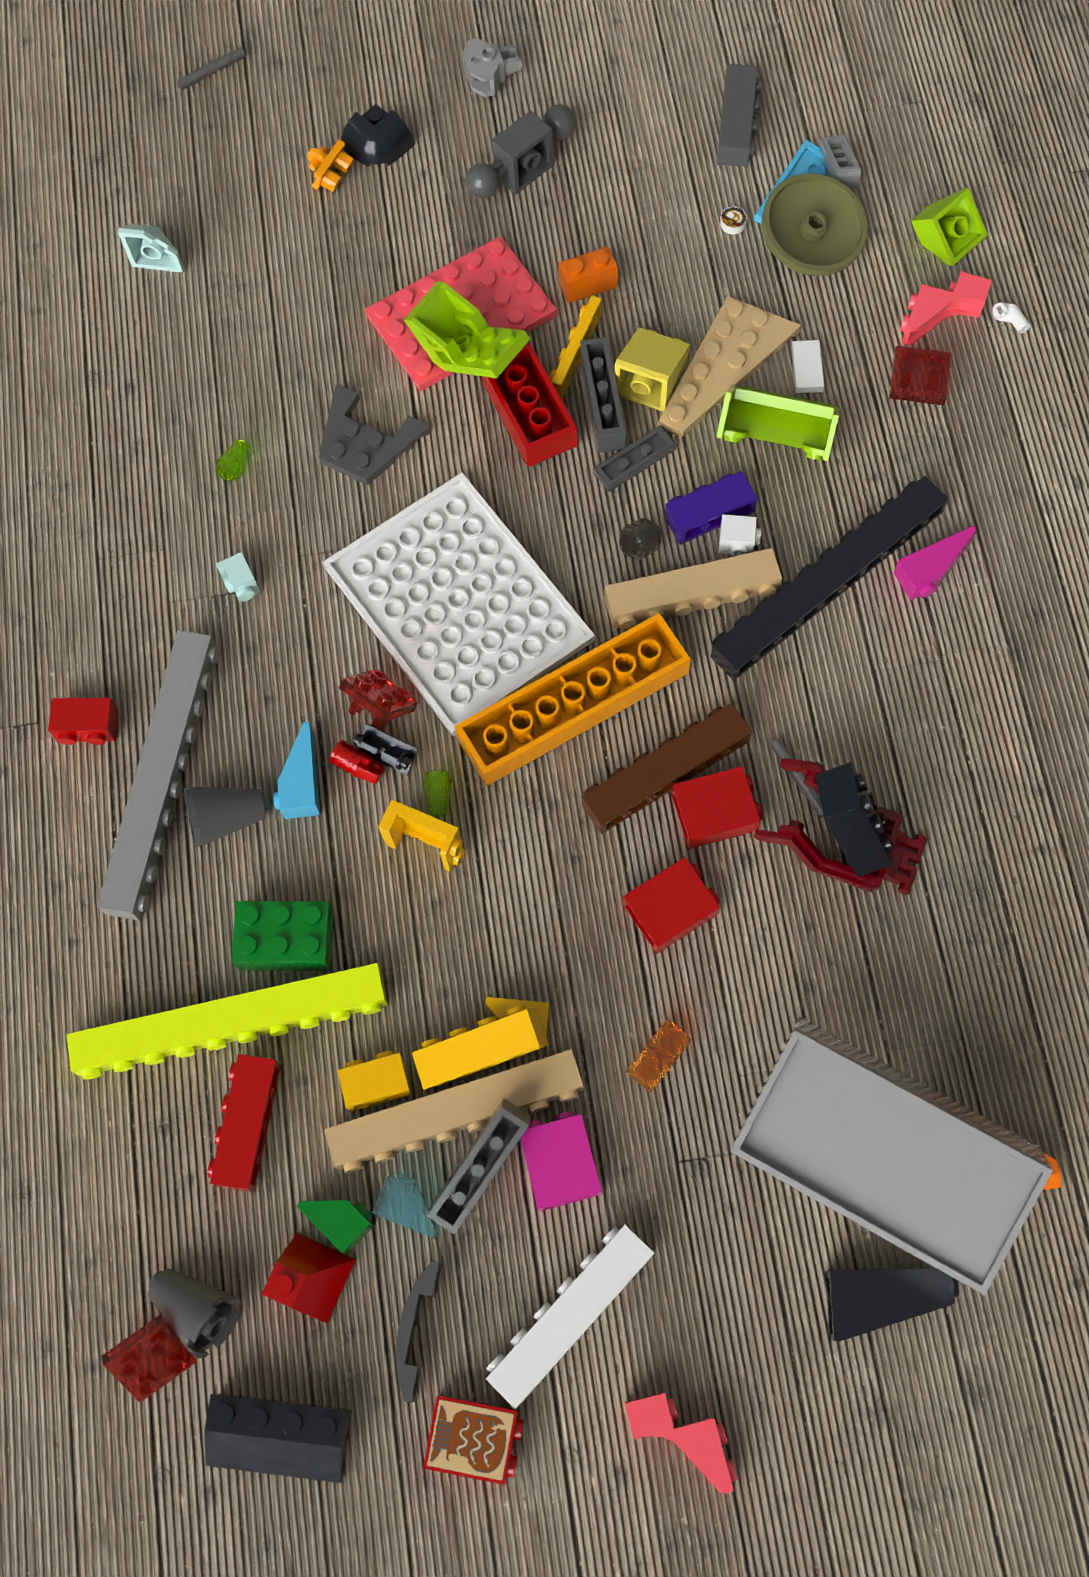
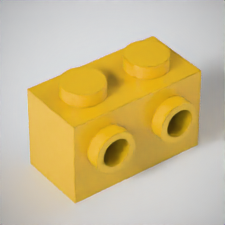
M394 1051L381 1052L375 1055V1060L363 1062L362 1059L353 1060L345 1063V1068L337 1070L345 1106L350 1112L412 1095L404 1060L400 1053L394 1054Z

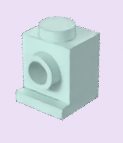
M242 552L215 563L229 594L235 592L239 602L248 601L254 595L260 593Z

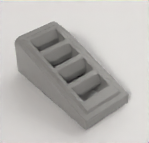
M838 135L820 138L819 143L829 177L842 182L848 188L857 186L862 169L846 136Z

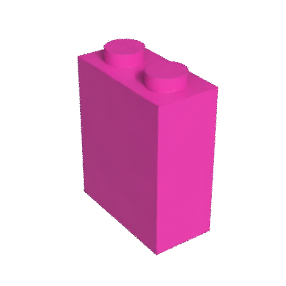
M573 1111L561 1113L555 1116L556 1121L543 1124L542 1120L532 1121L520 1138L539 1212L602 1195L581 1114L574 1116Z

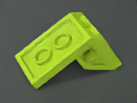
M440 281L435 283L404 319L432 362L448 372L498 378L530 340L525 330L489 327L475 306L445 282Z

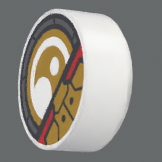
M739 207L726 208L720 217L721 229L728 234L742 232L746 227L747 221L745 211Z

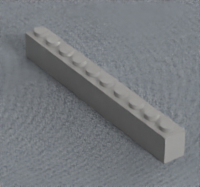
M177 630L97 903V907L105 915L140 921L142 913H145L148 909L150 902L148 892L151 883L153 884L156 881L158 874L157 860L159 855H162L165 850L166 839L164 835L167 826L170 827L173 821L174 811L172 807L174 800L178 799L181 793V775L188 768L190 744L195 742L197 736L196 722L204 711L203 698L205 690L210 689L212 682L211 669L219 658V648L211 635Z

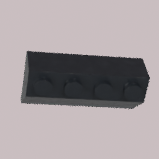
M222 1393L211 1394L204 1430L206 1466L342 1483L352 1410Z

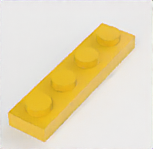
M591 295L588 304L582 306L579 313V323L577 327L573 326L570 331L569 344L567 348L563 347L558 361L559 366L557 370L553 369L549 378L561 400L580 362V341L591 339L601 317L602 298Z

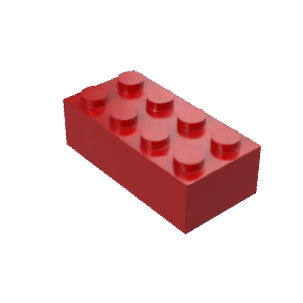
M530 342L521 349L498 378L481 376L483 386L527 467L578 446L577 427Z

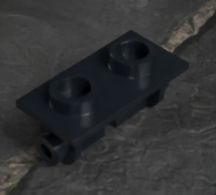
M367 723L362 735L358 733L353 741L358 750L366 752L373 759L405 775L409 774L418 748Z

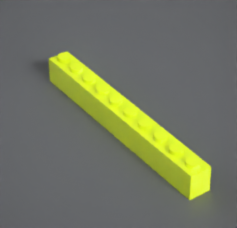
M378 963L69 1033L66 1034L71 1072L80 1077L82 1076L83 1079H94L102 1076V1072L114 1069V1072H124L133 1069V1064L145 1062L146 1065L159 1064L165 1061L164 1057L176 1055L178 1058L189 1057L196 1054L195 1050L198 1049L219 1050L227 1047L226 1043L239 1040V1043H249L258 1039L257 1036L270 1033V1036H280L288 1033L289 1028L301 1026V1029H310L319 1026L320 1021L332 1019V1022L345 1021L351 1018L350 1014L362 1012L363 1015L375 1014L381 1011V1007L388 1006L382 972Z

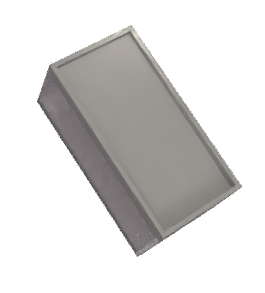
M799 1017L761 1088L730 1151L983 1295H986L1053 1172L1038 1145Z

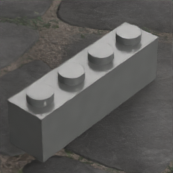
M727 64L717 165L747 167L749 156H754L756 140L751 139V135H756L758 119H754L753 115H758L760 99L755 98V94L760 95L761 78H757L758 66Z
M601 337L581 340L580 361L597 451L602 453L622 450L625 448L626 429L608 338Z
M503 1098L431 1204L427 1217L455 1235L528 1128L531 1116Z

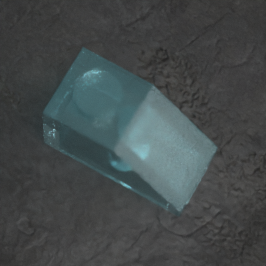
M400 1173L397 1174L396 1178L387 1175L372 1213L436 1240L438 1231L433 1220L427 1217L429 1209L421 1190L414 1186L416 1180Z

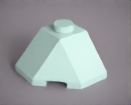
M130 224L118 229L119 237L132 267L183 272L184 267L178 251L159 227L148 224Z

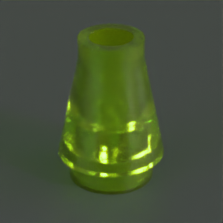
M235 440L233 445L216 461V473L222 479L233 482L236 478L241 477L249 451V446L246 442Z
M426 772L423 785L428 801L429 815H447L452 786L449 772Z

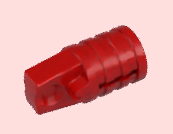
M344 740L337 743L329 758V763L336 765L354 777L373 784L382 779L386 769L372 759L369 754L358 750Z

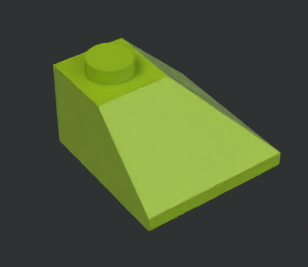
M969 188L961 189L928 205L911 220L921 245L948 266L955 265L988 236Z

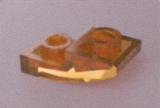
M667 1019L629 1066L626 1073L651 1093L692 1041V1038Z

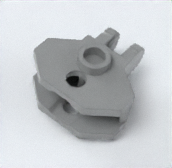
M479 38L467 42L462 52L466 63L464 73L473 92L483 97L495 95L500 83L505 81V76L517 72L523 67L521 58L517 57L518 51L516 46L511 44L498 48L496 43L489 44Z

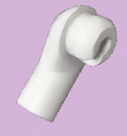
M998 302L992 308L993 317L996 320L1012 323L1019 334L1026 332L1031 326L1022 311L1015 304Z

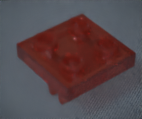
M896 346L889 398L944 406L947 398L951 353Z
M375 669L343 678L339 686L340 690L353 699L348 712L354 716L356 712L360 714L365 708L375 716L372 726L380 730L384 729L389 720L414 712L418 704L416 700L410 697L411 695L406 689L397 687L388 680V676L385 673Z
M160 1315L101 1356L103 1366L139 1403L197 1362L196 1357L188 1352L173 1329Z

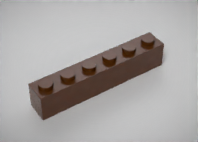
M731 703L724 708L722 706L715 708L704 721L691 723L683 730V734L675 739L673 737L665 739L654 752L641 754L634 760L633 765L626 769L622 767L610 774L609 779L600 785L595 783L588 787L582 796V807L601 834L607 832L672 791V784L688 781L749 743L752 730Z

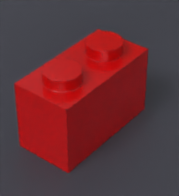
M52 698L48 731L57 742L64 745H74L76 742L102 745L106 741H115L119 709L111 698Z

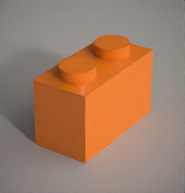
M608 246L558 262L559 285L567 303L618 287V266Z

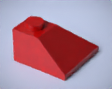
M296 1233L275 1263L261 1295L328 1323L356 1259Z

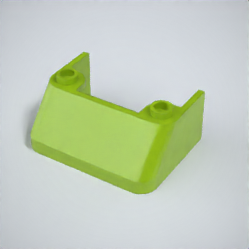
M731 385L725 394L716 438L722 439L724 436V440L740 443L741 439H746L747 437L801 448L802 451L806 452L807 458L828 461L840 407L755 388Z

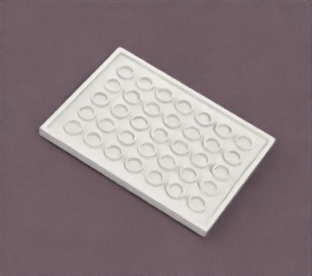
M462 472L322 562L325 570L452 736L456 735L454 727L456 724L533 683L595 641V634Z

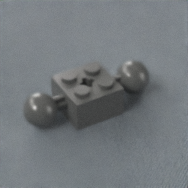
M554 105L546 111L543 120L532 111H529L523 117L518 118L506 130L499 132L492 139L494 163L491 165L478 163L468 171L466 186L469 192L476 198H489L496 193L500 181L516 195L553 166V139H567L575 130L576 117L573 111L565 105Z

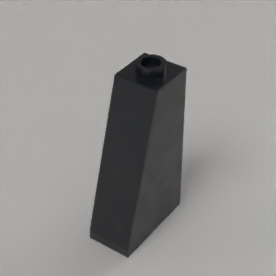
M852 1269L825 1271L829 1340L843 1341L954 1305L955 1298L959 1296L958 1280L939 1269Z

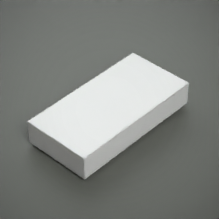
M792 341L791 351L796 393L823 392L824 378L820 341Z

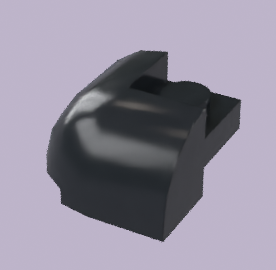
M376 104L362 116L355 112L347 122L342 134V142L345 143L344 151L368 167L370 164L387 163L389 166L414 146L412 135L401 117L393 110L387 113Z

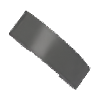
M432 1261L426 1267L413 1286L405 1303L396 1341L397 1378L403 1400L409 1403L415 1401L421 1366L408 1363L422 1295L436 1297L442 1263Z

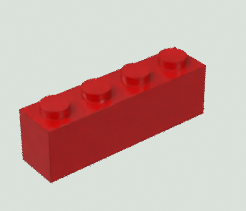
M238 1054L237 1061L231 1064L229 1071V1081H232L229 1094H225L222 1103V1112L225 1113L223 1125L218 1126L215 1134V1145H218L216 1157L211 1158L208 1166V1178H211L210 1184L216 1187L255 1193L281 1064L275 1059Z

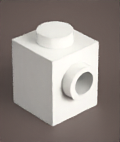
M722 514L718 553L731 554L732 556L752 553L754 545L759 546L761 539V529L756 528L757 517Z

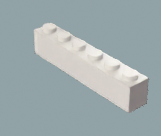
M626 1225L620 1230L615 1226L604 1237L602 1242L606 1246L601 1252L596 1255L592 1251L579 1265L583 1269L582 1273L575 1280L569 1276L556 1291L560 1297L551 1306L546 1302L533 1316L537 1320L536 1324L529 1331L523 1327L511 1340L510 1343L514 1348L508 1355L504 1357L500 1353L486 1368L490 1372L486 1380L514 1409H517L654 1255V1252Z

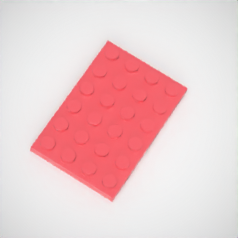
M501 236L365 308L367 318L420 392L455 373L444 371L432 362L404 321L407 315L437 281L445 282L475 306L489 327L525 330L528 333L557 317L555 306Z

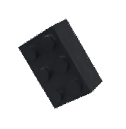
M849 762L815 775L824 820L856 876L860 877L892 866L893 862L890 852L895 851L890 835L885 833V830L889 829V824L884 812L878 813L877 811L879 806L874 793H867L868 785L862 772L857 773L852 763Z

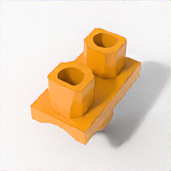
M338 139L327 156L328 149L324 146L320 149L313 147L307 153L310 161L308 167L313 171L318 167L314 174L316 179L311 185L317 191L323 186L334 192L342 178L332 171L334 167L344 174H347L351 168L354 159L343 151L344 142Z

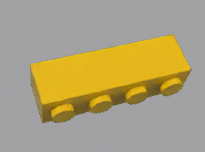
M524 1005L507 1010V1017L497 1020L496 1016L488 1017L478 1021L479 1027L468 1031L467 1027H463L449 1032L450 1038L440 1042L439 1038H433L420 1043L422 1049L412 1052V1056L423 1090L436 1088L549 1046L537 1009H525Z

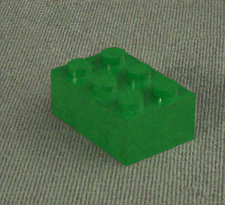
M236 901L231 962L238 970L331 971L334 910L329 901Z

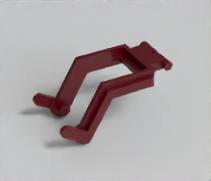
M787 758L781 760V768L788 771L801 772L805 777L803 783L813 788L819 795L815 775L825 772V769L819 762ZM879 806L878 813L883 811L889 824V829L885 830V833L890 835L895 851L890 852L893 865L857 877L852 867L825 858L803 832L805 825L799 821L790 820L788 825H781L778 832L757 829L754 834V838L759 841L789 846L813 872L869 892L878 890L882 880L899 885L898 891L906 895L910 894L918 870L916 867L908 865L907 862L920 863L928 840L926 836L917 834L915 839L907 837L900 830L903 817H900L897 812Z

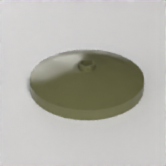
M805 173L784 180L772 191L762 213L761 225L763 236L773 255L790 269L806 275L826 276L844 270L857 258L867 238V216L858 197L842 182L822 174Z

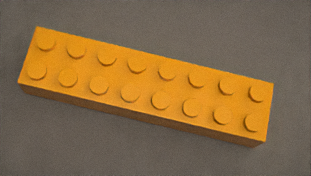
M658 613L456 724L454 727L457 740L484 784L488 786L687 675L691 658L661 614Z

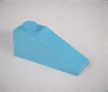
M303 722L277 781L278 792L273 793L275 809L280 810L284 819L320 815L315 736L310 722Z

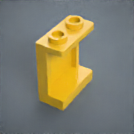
M391 800L378 825L385 845L397 849L405 834L441 849L440 855L446 871L451 872L454 865L459 866L464 857L465 849H463V840L461 839L458 827L397 801Z

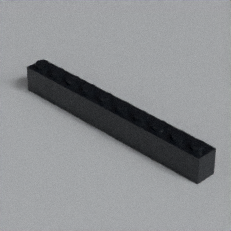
M926 476L917 482L911 481L902 490L900 496L896 499L894 497L888 499L880 512L876 515L873 513L868 515L862 521L860 528L854 532L852 530L848 531L836 547H828L823 551L816 563L813 565L809 563L804 566L798 573V577L792 582L789 580L784 582L778 588L777 594L772 598L766 597L760 601L752 614L741 616L735 622L734 628L728 633H720L712 641L710 657L735 681L941 515L949 498Z

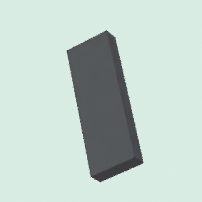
M658 426L593 467V474L606 490L611 492L674 452L677 444L661 426Z

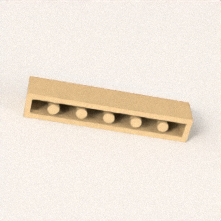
M773 548L607 585L604 586V600L612 629H628L658 613L661 614L663 619L672 615L685 616L698 609L711 610L717 608L720 604L729 602L741 603L748 598L759 595L761 597L771 596L780 587L782 576Z

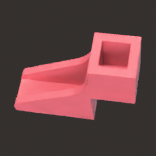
M961 271L957 282L951 281L948 291L921 284L918 294L912 293L907 308L912 311L911 315L904 316L900 331L905 332L902 344H914L948 317L968 315L979 318L992 280Z
M664 1392L624 1403L634 1440L642 1437L656 1436L674 1442L719 1492L730 1493L734 1491L732 1482L737 1481V1475L732 1459H725L722 1446L728 1443L722 1423L716 1424L715 1418L709 1417L674 1427L672 1421L678 1419L673 1398L666 1399Z

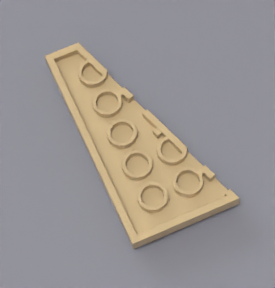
M727 296L662 413L658 426L684 437L706 417L708 411L716 404L719 405L724 401L726 391L731 385L740 386L765 364L767 358L783 348L784 343L792 336L795 337L801 331L802 325Z

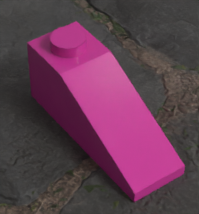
M974 525L898 560L894 575L911 601L918 597H929L937 590L939 584L971 544L977 531Z

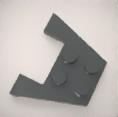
M337 384L318 458L320 464L368 485L394 464L393 460L401 453H407L414 447L413 443L422 436L425 438L431 431L430 425L408 415L395 437L389 436L349 418V415L360 400L359 394Z

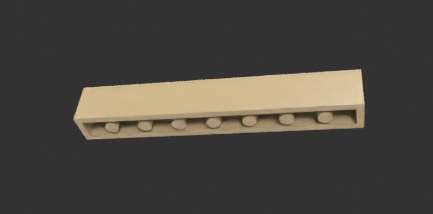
M572 1049L347 1121L326 1128L324 1131L334 1167L339 1171L344 1169V1173H351L362 1169V1163L373 1159H375L376 1163L385 1162L393 1159L395 1152L406 1149L407 1153L416 1152L424 1149L426 1142L437 1139L438 1143L446 1142L456 1138V1132L468 1129L469 1133L480 1131L484 1128L503 1098L522 1111L530 1109V1113H534L548 1108V1102L560 1099L561 1103H565L579 1098V1092L584 1091V1086Z

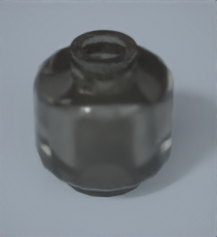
M641 518L626 525L621 530L619 538L621 551L627 557L635 560L644 559L657 552L661 547V529L656 523L647 518Z

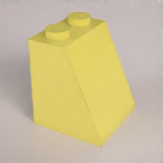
M639 327L615 362V378L619 397L664 412L688 362L690 344L685 343L681 339L670 338L654 330H646Z

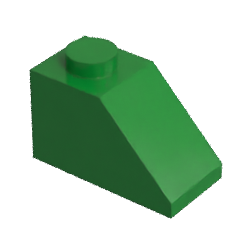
M349 1200L301 1201L296 1206L345 1255H348L375 1226L369 1220L373 1214L360 1201L355 1205Z

